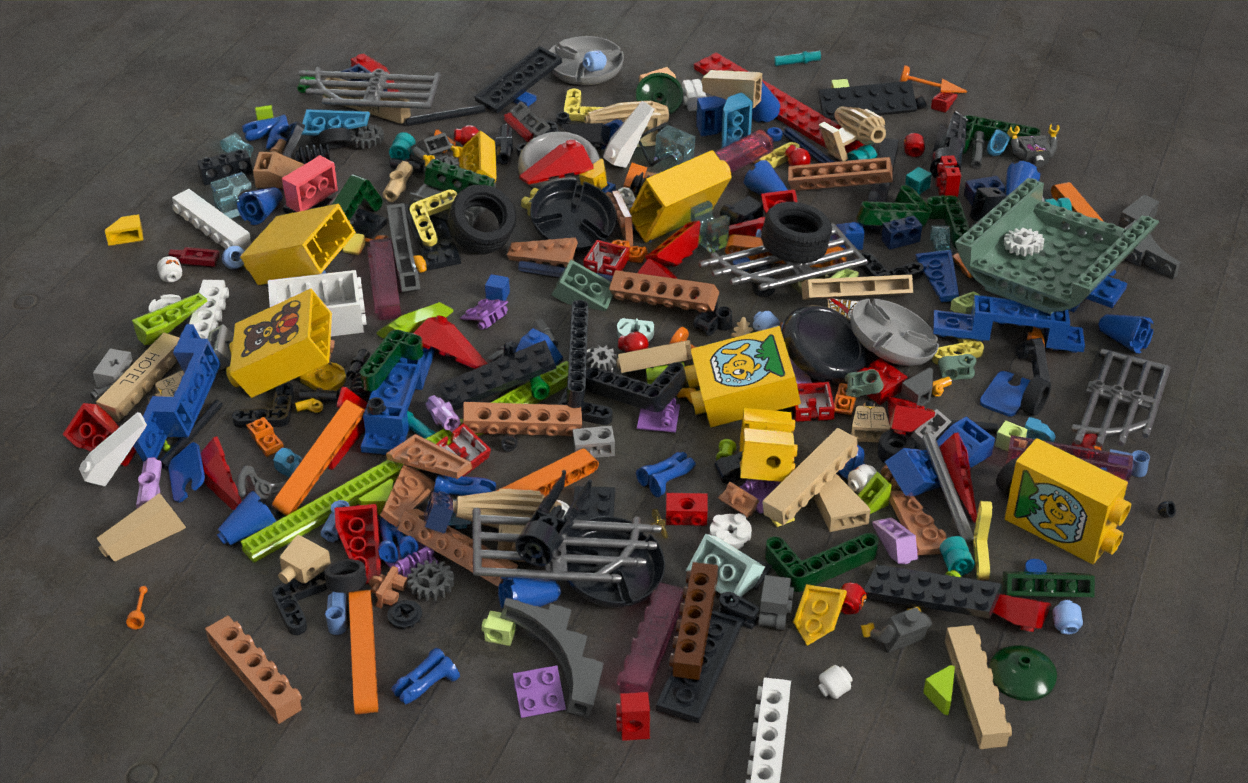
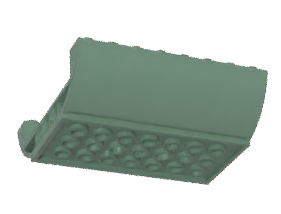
M1027 178L961 236L955 244L963 264L969 273L985 287L986 291L1052 314L1053 312L1068 310L1079 305L1155 229L1159 220L1142 215L1129 229H1124L1115 224L1106 223L1097 218H1091L1082 213L1052 205L1049 202H1043L1044 183L1033 178ZM1016 228L1018 230L1022 228L1032 229V232L1038 231V234H1042V238H1044L1043 250H1039L1038 254L1033 253V256L1029 254L1026 256L1019 254L1017 256L1015 252L1009 253L1010 250H1006L1004 246L1005 234H1009V231L1015 232Z

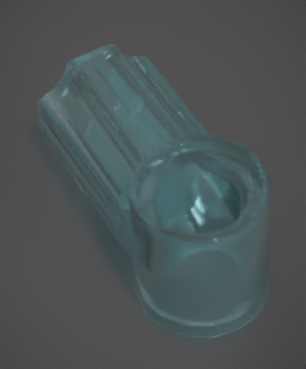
M235 132L220 141L222 149L227 153L238 149H246L249 156H251L253 152V146L242 141L241 137Z
M931 225L930 239L934 243L935 252L950 250L951 248L949 241L950 227L948 225Z

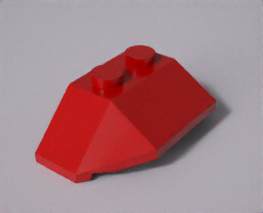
M700 221L687 222L682 228L645 256L646 260L649 258L664 266L672 265L675 267L681 264L682 259L692 255V251L698 247Z

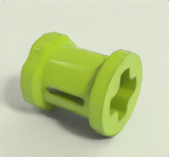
M730 439L721 440L719 443L720 451L716 455V461L722 457L733 455L736 451V443Z

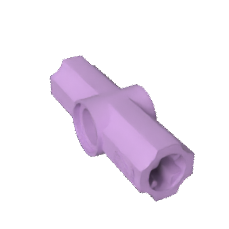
M435 395L428 398L427 403H425L426 408L431 413L436 425L441 424L445 430H450L451 432L458 428L461 422L454 413L450 402L445 403Z
M155 457L148 458L143 462L142 474L138 478L137 509L160 493L159 481L162 463Z

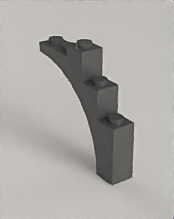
M1143 195L1121 212L1118 226L1129 229L1142 215L1154 218L1159 201ZM1151 234L1125 258V260L1137 266L1145 264L1172 279L1177 277L1181 263L1162 250L1153 240Z
M404 203L387 205L393 256L399 278L400 292L419 290V276L410 242Z
M506 598L500 618L527 629L547 645L560 663L567 681L569 695L567 712L589 718L604 663L582 656L587 640L586 635L566 630L571 609L550 603L547 610L539 606Z

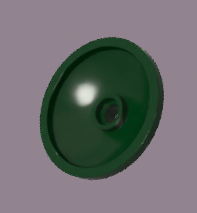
M652 73L639 82L636 89V100L653 101L666 105L670 115L681 106L683 89L679 81L673 76L666 73Z
M1013 645L1002 648L993 655L989 664L993 674L992 682L994 686H997L1000 692L1013 699L1022 701L1041 699L1052 692L1057 681V671L1051 659L1041 651L1029 646Z

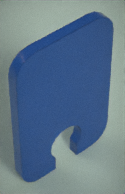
M1007 371L999 372L980 399L981 406L1005 416H1015L1021 408V399L1030 380L1022 378L1019 386H1011L1008 381L1012 380L1014 374Z
M192 442L177 454L168 466L173 499L178 503L188 497L185 487L189 481L192 480L191 486L195 491L203 484L205 479L200 447L195 442Z

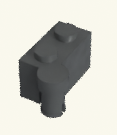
M765 575L759 626L776 627L777 630H785L787 613L791 614L794 587H790L791 578Z

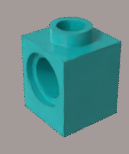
M918 167L906 175L905 185L910 186L920 195L930 188L932 173Z

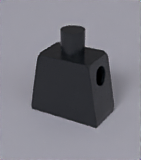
M977 188L969 216L976 222L980 221L1007 195L998 188Z

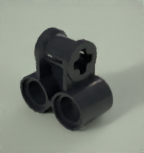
M716 301L714 311L698 314L694 319L693 327L703 330L708 336H711L717 329L727 331L732 327V310L726 306L718 308V302Z

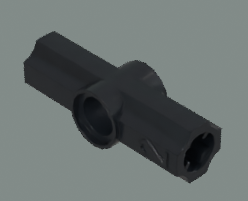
M502 124L498 128V137H496V159L501 164H507V162L511 161V151H513L512 128L508 124Z

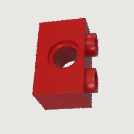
M666 493V525L707 526V493Z
M648 692L620 694V703H616L617 732L621 731L622 741L650 739Z

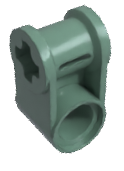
M971 354L944 356L938 361L942 378L948 376L952 381L971 379L975 375L973 368L976 364V358Z
M874 369L852 372L845 376L848 388L846 390L847 396L856 398L863 395L876 394L882 391L884 386L879 373Z

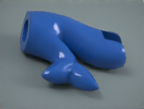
M286 115L247 123L242 126L247 141H254L269 134L266 149H270L279 139L287 142V139L280 136V134L285 133L289 125Z

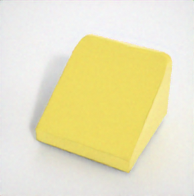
M355 233L343 247V252L360 255L366 245L364 235Z

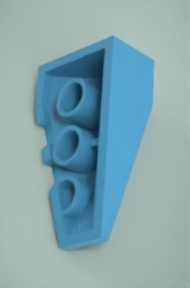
M306 109L302 123L305 125L302 135L317 136L326 129H354L367 126L370 112Z

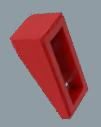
M940 92L932 99L931 109L946 113L956 100L958 94Z

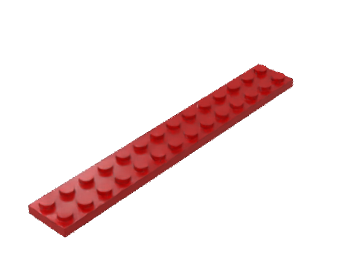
M714 53L694 63V69L703 75H706L711 70L748 72L718 53ZM762 80L781 105L776 119L826 148L819 124L826 122L838 130L842 127ZM855 140L844 147L846 153L857 150V148L864 144Z

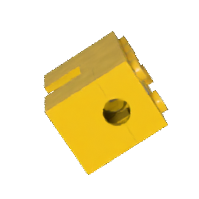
M744 408L739 443L740 452H742L740 478L782 482L795 470L794 457H797L798 445H794L793 433H791L795 429V420H792L791 412Z

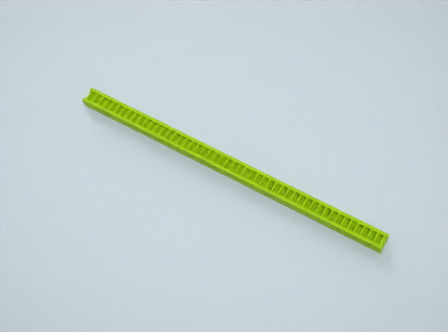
M568 361L556 366V369L540 375L550 387L549 395L546 398L567 387ZM529 381L491 403L537 404L542 400L532 396L531 383ZM442 429L426 438V440L436 444L447 436L448 446L452 443L450 441L452 432ZM475 433V434H476L477 436H480V435H482V434H484V433ZM386 460L276 521L273 525L267 526L242 540L243 552L253 563L289 544L297 535L303 536L326 523L331 514V505L334 502L344 500L348 502L349 506H356L359 504L360 497L389 479H392L395 484L404 464Z

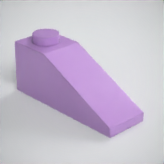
M892 517L872 521L873 527L885 549L894 561L899 564H908L912 560L918 559L916 535Z

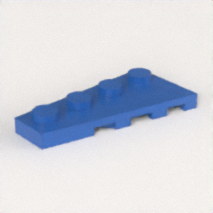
M951 250L916 254V260L924 266L923 272L941 302H950L954 298L959 297Z

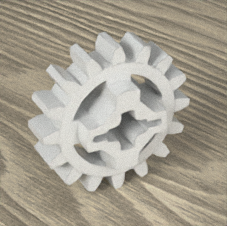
M1016 228L1015 232L1009 231V234H1005L1004 246L1006 250H1010L1009 253L1015 252L1017 256L1019 254L1033 256V253L1038 254L1039 250H1043L1044 238H1042V234H1038V231L1032 232V229L1022 228L1018 230Z

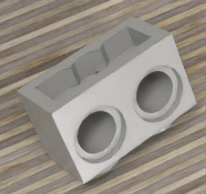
M612 426L573 429L574 452L586 449L594 458L615 456V440Z

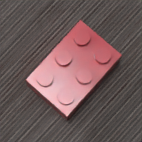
M321 155L282 178L286 206L296 212L305 211L338 191L334 162Z

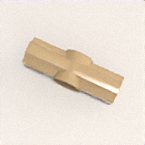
M402 161L396 170L390 173V181L383 192V198L388 202H394L398 199L400 193L406 190V182L413 171L412 165Z

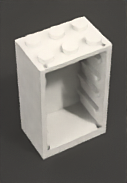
M356 270L268 280L270 307L312 288L332 313L331 336L364 333L363 325H367L365 314H362L365 313L361 277H357Z

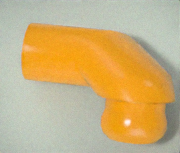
M420 255L413 256L417 271L419 273L425 272L426 262L424 258Z
M947 376L933 381L932 394L934 396H941L944 392L943 388L952 384L950 377Z
M693 387L682 388L677 397H686L693 404L690 392L697 390Z

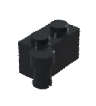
M747 196L732 206L725 204L720 210V215L724 217V224L727 226L763 217V204Z

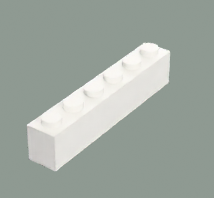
M190 189L172 197V207L175 213L180 214L186 221L192 223L195 228L200 229L206 236L211 237L216 243L223 246L225 250L231 246H239L246 250L251 245L250 233Z

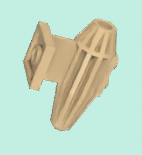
M642 101L617 103L588 112L584 118L585 124H607L616 119L624 123ZM644 101L654 108L644 132L668 122L669 111L666 105L653 101ZM656 130L641 138L640 141L643 146L660 145V134Z
M839 107L834 114L836 121L842 127L839 130L826 122L819 124L828 153L840 161L848 159L845 145L855 140L864 145H873L882 142L886 136L883 117L868 109Z
M499 488V491L457 496V500H453V513H455L457 518L472 521V510L474 508H480L481 515L531 518L535 510L542 503L545 495L541 494L540 491ZM556 501L553 507H557L558 505H561V503ZM481 523L498 528V533L521 534L525 527L521 525ZM499 542L497 550L516 551V542ZM510 560L515 562H526L525 560Z

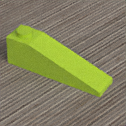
M198 293L133 319L132 322L138 340L144 345L153 344L163 333L168 334L208 302L207 298Z
M440 302L391 321L377 331V335L384 339L393 330L414 333L427 318L436 317L437 315L447 317L453 313V309Z

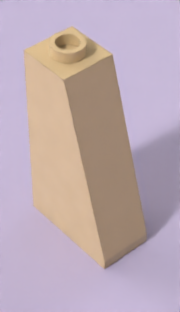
M711 70L702 78V91L726 100L729 96L742 92L753 102V109L761 101L763 73Z
M690 340L618 354L619 358H616L617 367L624 373L692 359Z
M837 474L821 488L818 494L813 496L829 532L869 524L870 508Z
M159 493L97 537L101 544L98 548L105 557L110 556L115 562L186 527Z

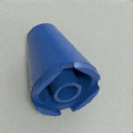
M762 82L761 101L752 109V119L756 122H769L778 116L781 105L778 99Z
M767 160L757 162L754 165L756 168L753 171L749 170L743 182L746 188L759 195L788 190Z
M1019 161L1016 164L1014 162L1011 163L1006 173V195L1008 196L1027 178L1039 181L1041 174L1036 170L1037 167L1025 161Z
M276 187L245 192L239 196L240 199L237 203L238 212L245 221L248 220L251 222L250 224L258 225L264 222L279 205L283 198L282 193Z
M1106 314L1100 318L1098 323L1101 332L1135 353H1141L1140 350L1142 348L1146 349L1148 347L1154 330L1151 329L1152 319L1144 316Z
M251 491L218 528L219 533L217 537L223 544H235L276 522L275 517L266 504H263L261 501L258 502L261 498L254 491Z
M501 577L500 579L504 580L498 587L501 608H503L506 598L542 607L556 601L561 593L559 584H556L555 580Z

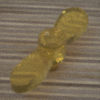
M653 509L652 516L655 522L651 523V525L661 526L662 535L664 538H668L665 520L660 518L658 509Z

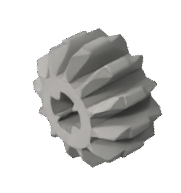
M598 344L597 349L591 347L590 352H587L586 367H589V369L595 367L613 372V369L617 367V354H614L613 348L608 350L607 345L601 348Z

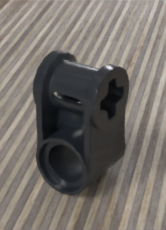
M742 452L722 457L715 462L714 469L723 483L729 484V482L732 483L742 479L740 478Z

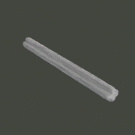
M929 432L923 435L924 444L960 537L964 538L966 543L974 539L973 533L934 434Z

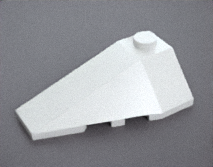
M642 101L610 138L603 158L613 165L626 168L654 108Z
M137 412L82 461L79 470L84 481L102 486L107 485L147 426L141 413Z

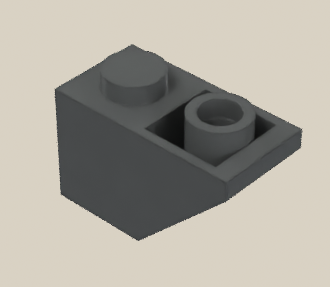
M928 368L919 372L914 377L906 379L902 383L900 397L921 406L930 402L933 369Z

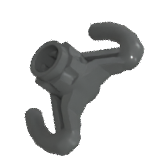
M249 465L241 469L237 479L239 496L245 498L251 491H254L261 498L258 502H262L271 495L279 493L286 484L284 481L272 484L262 480L257 476L254 468ZM245 479H247V483H248V488H246V489H245Z

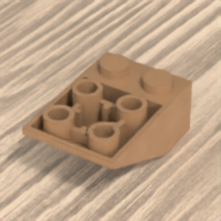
M259 152L253 170L256 188L265 189L271 187L284 189L282 178L305 164L277 152Z

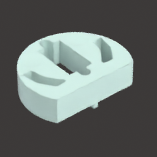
M622 318L617 324L618 338L628 335L635 329L644 334L648 342L654 336V324L652 321L638 320V318L636 320Z

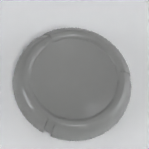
M580 36L565 39L558 43L559 47L554 45L549 50L562 58V63L551 72L558 79L573 85L589 86L604 83L619 73L624 61L623 51H620V47L617 44L599 37ZM590 51H601L607 59L605 67L600 71L589 72L583 66L584 55Z
M549 132L533 138L526 144L519 155L518 170L521 175L557 146L571 139L584 146L592 164L600 160L595 147L585 138L569 132ZM568 173L564 174L565 177L563 178L549 177L548 181L529 185L533 188L541 189L548 183L563 179L578 180L577 184L581 185L579 174Z
M865 299L856 303L852 310L850 323L856 338L866 349L888 362L903 366L921 365L932 359L939 348V344L936 343L938 338L936 334H933L932 328L918 315L898 304L881 299H873L871 304L869 299Z

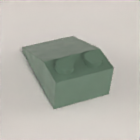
M570 260L563 270L552 292V296L566 304L572 305L576 300H583L588 303V308L601 311L607 310L613 294L609 290L610 281L573 260Z

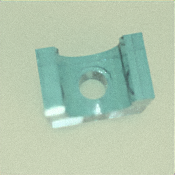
M666 125L656 135L654 161L667 154H671L676 158L677 165L693 159L695 136Z
M240 172L210 182L215 208L230 219L239 216L237 203L240 198L238 195L242 191L251 188V182L244 173Z
M706 201L691 208V222L700 221L698 243L712 253L727 245L729 217L724 215L714 219L712 203Z

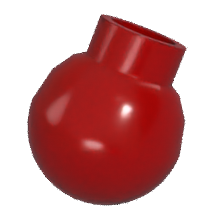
M472 125L455 129L454 142H460L464 146L479 130Z
M792 144L784 152V155L788 157V164L790 166L810 164V154L803 148H796Z
M631 332L626 336H620L618 339V348L625 352L646 349L649 346L647 337L641 332Z

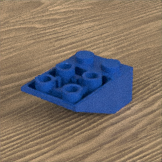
M717 96L697 98L696 126L701 136L722 132L723 108L727 101L726 99Z
M965 417L951 425L937 440V444L940 446L950 436L958 432L967 449L969 465L972 468L992 456L995 438L968 417Z
M903 448L885 461L905 496H916L941 487L927 450Z

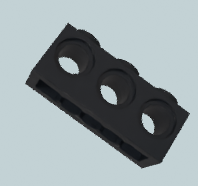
M238 149L197 161L200 178L204 186L253 174L251 159L246 149Z

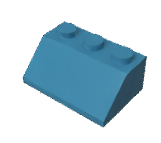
M742 92L729 96L723 108L722 152L727 149L731 150V147H733L732 149L739 147V142L742 140L751 141L753 102Z

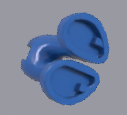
M676 452L664 461L654 465H645L637 469L636 477L642 486L649 485L651 493L655 497H660L665 493L668 481L687 474L696 466V463L692 458H687L686 453Z
M438 475L434 492L438 493L441 491L460 496L493 492L496 490V483L480 477L461 476L456 479L445 475Z
M381 518L379 521V531L383 541L378 548L380 558L389 563L398 561L397 547L393 542L394 537L397 538L401 558L404 559L408 555L413 557L412 553L418 551V544L415 538L407 536L397 530L398 527Z
M436 647L429 652L428 657L406 676L398 679L391 690L395 696H400L402 703L408 704L420 697L441 678L445 677L453 682L460 678V674L451 659L447 656L445 657L444 653Z

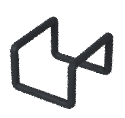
M667 122L644 132L641 138L658 130L669 154L652 163L641 141L639 140L638 142L651 167L681 152V149L674 152L671 151L661 129L668 125Z

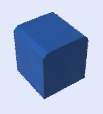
M491 274L485 284L486 299L506 301L510 293L509 278Z

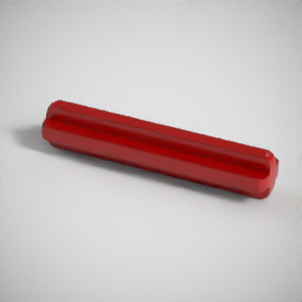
M511 113L504 114V120L524 140L529 142L533 139V134Z

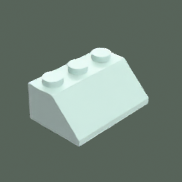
M705 534L686 571L691 570L693 562L718 565L716 591L721 594L733 592L742 597L756 585L765 567L722 539Z

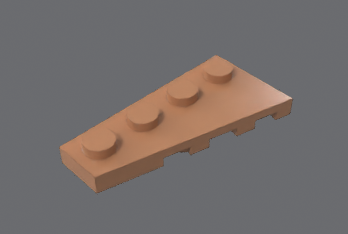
M612 191L613 198H610L615 207L624 241H629L630 247H633L632 216L620 192Z
M576 237L511 243L507 256L509 260L529 262L532 260L538 264L549 262L554 266L563 264L566 267L569 261L573 259L578 242Z
M416 434L386 453L387 460L456 479L472 469L471 462Z
M403 465L380 516L395 527H398L404 511L416 509L434 491L435 482L416 468Z
M902 490L891 491L889 501L901 525L916 535L917 555L941 554L939 548L941 543L946 540L947 534L933 524L934 519L922 511V505L914 496H905Z

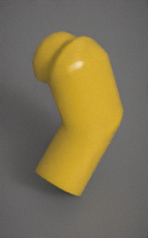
M314 398L295 403L297 412L309 410L319 413L323 410L322 402Z

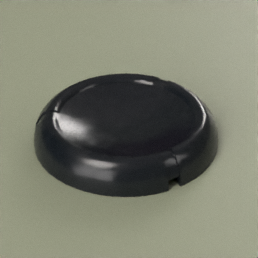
M563 179L548 183L534 195L530 208L531 221L542 239L576 237L578 244L575 252L590 250L596 240L606 241L610 237L616 224V210L610 198L601 189L587 182H584L583 185L577 184L578 180Z
M808 305L794 310L784 320L781 332L788 355L796 366L812 378L821 382L830 379V384L832 385L847 384L845 376L848 373L858 372L866 367L868 350L856 338L852 331L850 320L843 314L825 306Z
M611 516L594 517L584 520L632 523V521ZM572 528L566 537L629 540L631 532ZM639 532L637 541H653L657 543L656 549H634L629 557L635 559H646L645 566L621 565L609 573L610 575H621V582L612 583L611 581H566L578 595L594 604L610 608L633 606L649 598L659 587L665 572L664 554L659 543L651 534L647 537L643 534L644 532ZM566 545V554L618 557L624 550V548ZM567 563V572L595 573L606 565Z

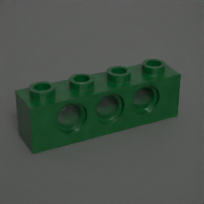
M432 159L425 169L424 184L445 191L454 190L457 194L469 186L488 185L494 187L495 179L487 175L465 170L440 160Z
M1003 571V593L1014 596L1094 597L1095 576L1090 573Z

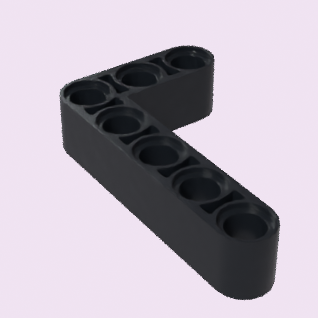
M680 362L668 365L652 384L594 367L586 370V383L591 393L651 412L662 411L687 383L684 365Z

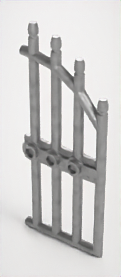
M316 67L315 71L301 70L298 72V75L302 77H315V80H300V85L317 86L318 89H306V94L328 97L322 99V104L415 109H431L441 77L439 72H436L434 76L389 74L382 69H376L372 73L322 71L320 67ZM321 77H323V78H346V79H369L370 81H369V82H357V81L321 80ZM386 80L432 82V85L386 83ZM325 86L367 89L366 91L326 89ZM383 89L429 91V94L383 92ZM339 96L364 97V98H363V100H357V99H342V98H340ZM380 98L418 99V100H427V101H426V103H425V102L380 101Z
M832 223L831 236L835 235L838 239L829 241L827 249L844 245L847 249L826 254L812 263L800 264L783 260L786 265L751 274L743 270L782 261V259L772 255L733 266L728 263V261L768 252L763 245L719 256L714 252L711 254V259L700 261L699 267L704 268L719 264L723 268L712 271L713 277L731 273L738 276V278L735 277L730 280L731 285L752 281L762 283L758 286V289L764 291L865 265L868 261L839 228ZM851 255L856 258V260L817 270L810 268L812 265ZM792 271L795 274L782 279L769 278V276Z
M1102 348L1100 356L1105 358L1097 380L1089 381L1086 393L1090 394V399L1080 425L1073 424L1071 431L1077 432L1074 439L1075 444L1080 445L1085 434H1096L1097 447H1101L1104 444L1106 436L1119 435L1118 445L1123 446L1126 443L1128 434L1142 429V436L1148 438L1171 366ZM1112 359L1123 361L1124 363L1116 385H1105L1104 381ZM1131 364L1143 366L1135 390L1132 392L1124 390L1123 386ZM1150 368L1162 371L1154 397L1143 395V389ZM1101 397L1109 399L1110 402L1101 427H1088L1097 400ZM1120 402L1128 404L1129 408L1123 426L1109 428L1117 404ZM1141 407L1149 410L1146 420L1132 424L1137 409Z
M474 508L472 510L473 575L621 582V575H610L609 573L621 565L645 566L646 559H635L629 556L634 549H656V542L637 540L639 532L659 533L661 532V526L640 524L641 519L639 517H634L632 523L576 520L571 528L631 532L630 539L565 537L551 562L545 565V570L482 567V558L524 559L519 556L517 551L482 550L481 541L516 542L520 534L481 532V523L526 526L530 517L481 515V509ZM566 545L624 548V550L618 557L566 554ZM567 563L606 565L595 573L567 572Z

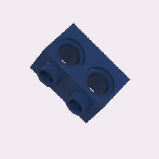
M998 176L968 180L965 183L964 196L972 206L977 188H998L1004 193L1005 186Z
M915 216L883 223L881 240L889 250L918 243L921 239L922 224Z
M441 491L438 493L432 492L424 513L426 528L445 534L454 511L453 500L449 494Z

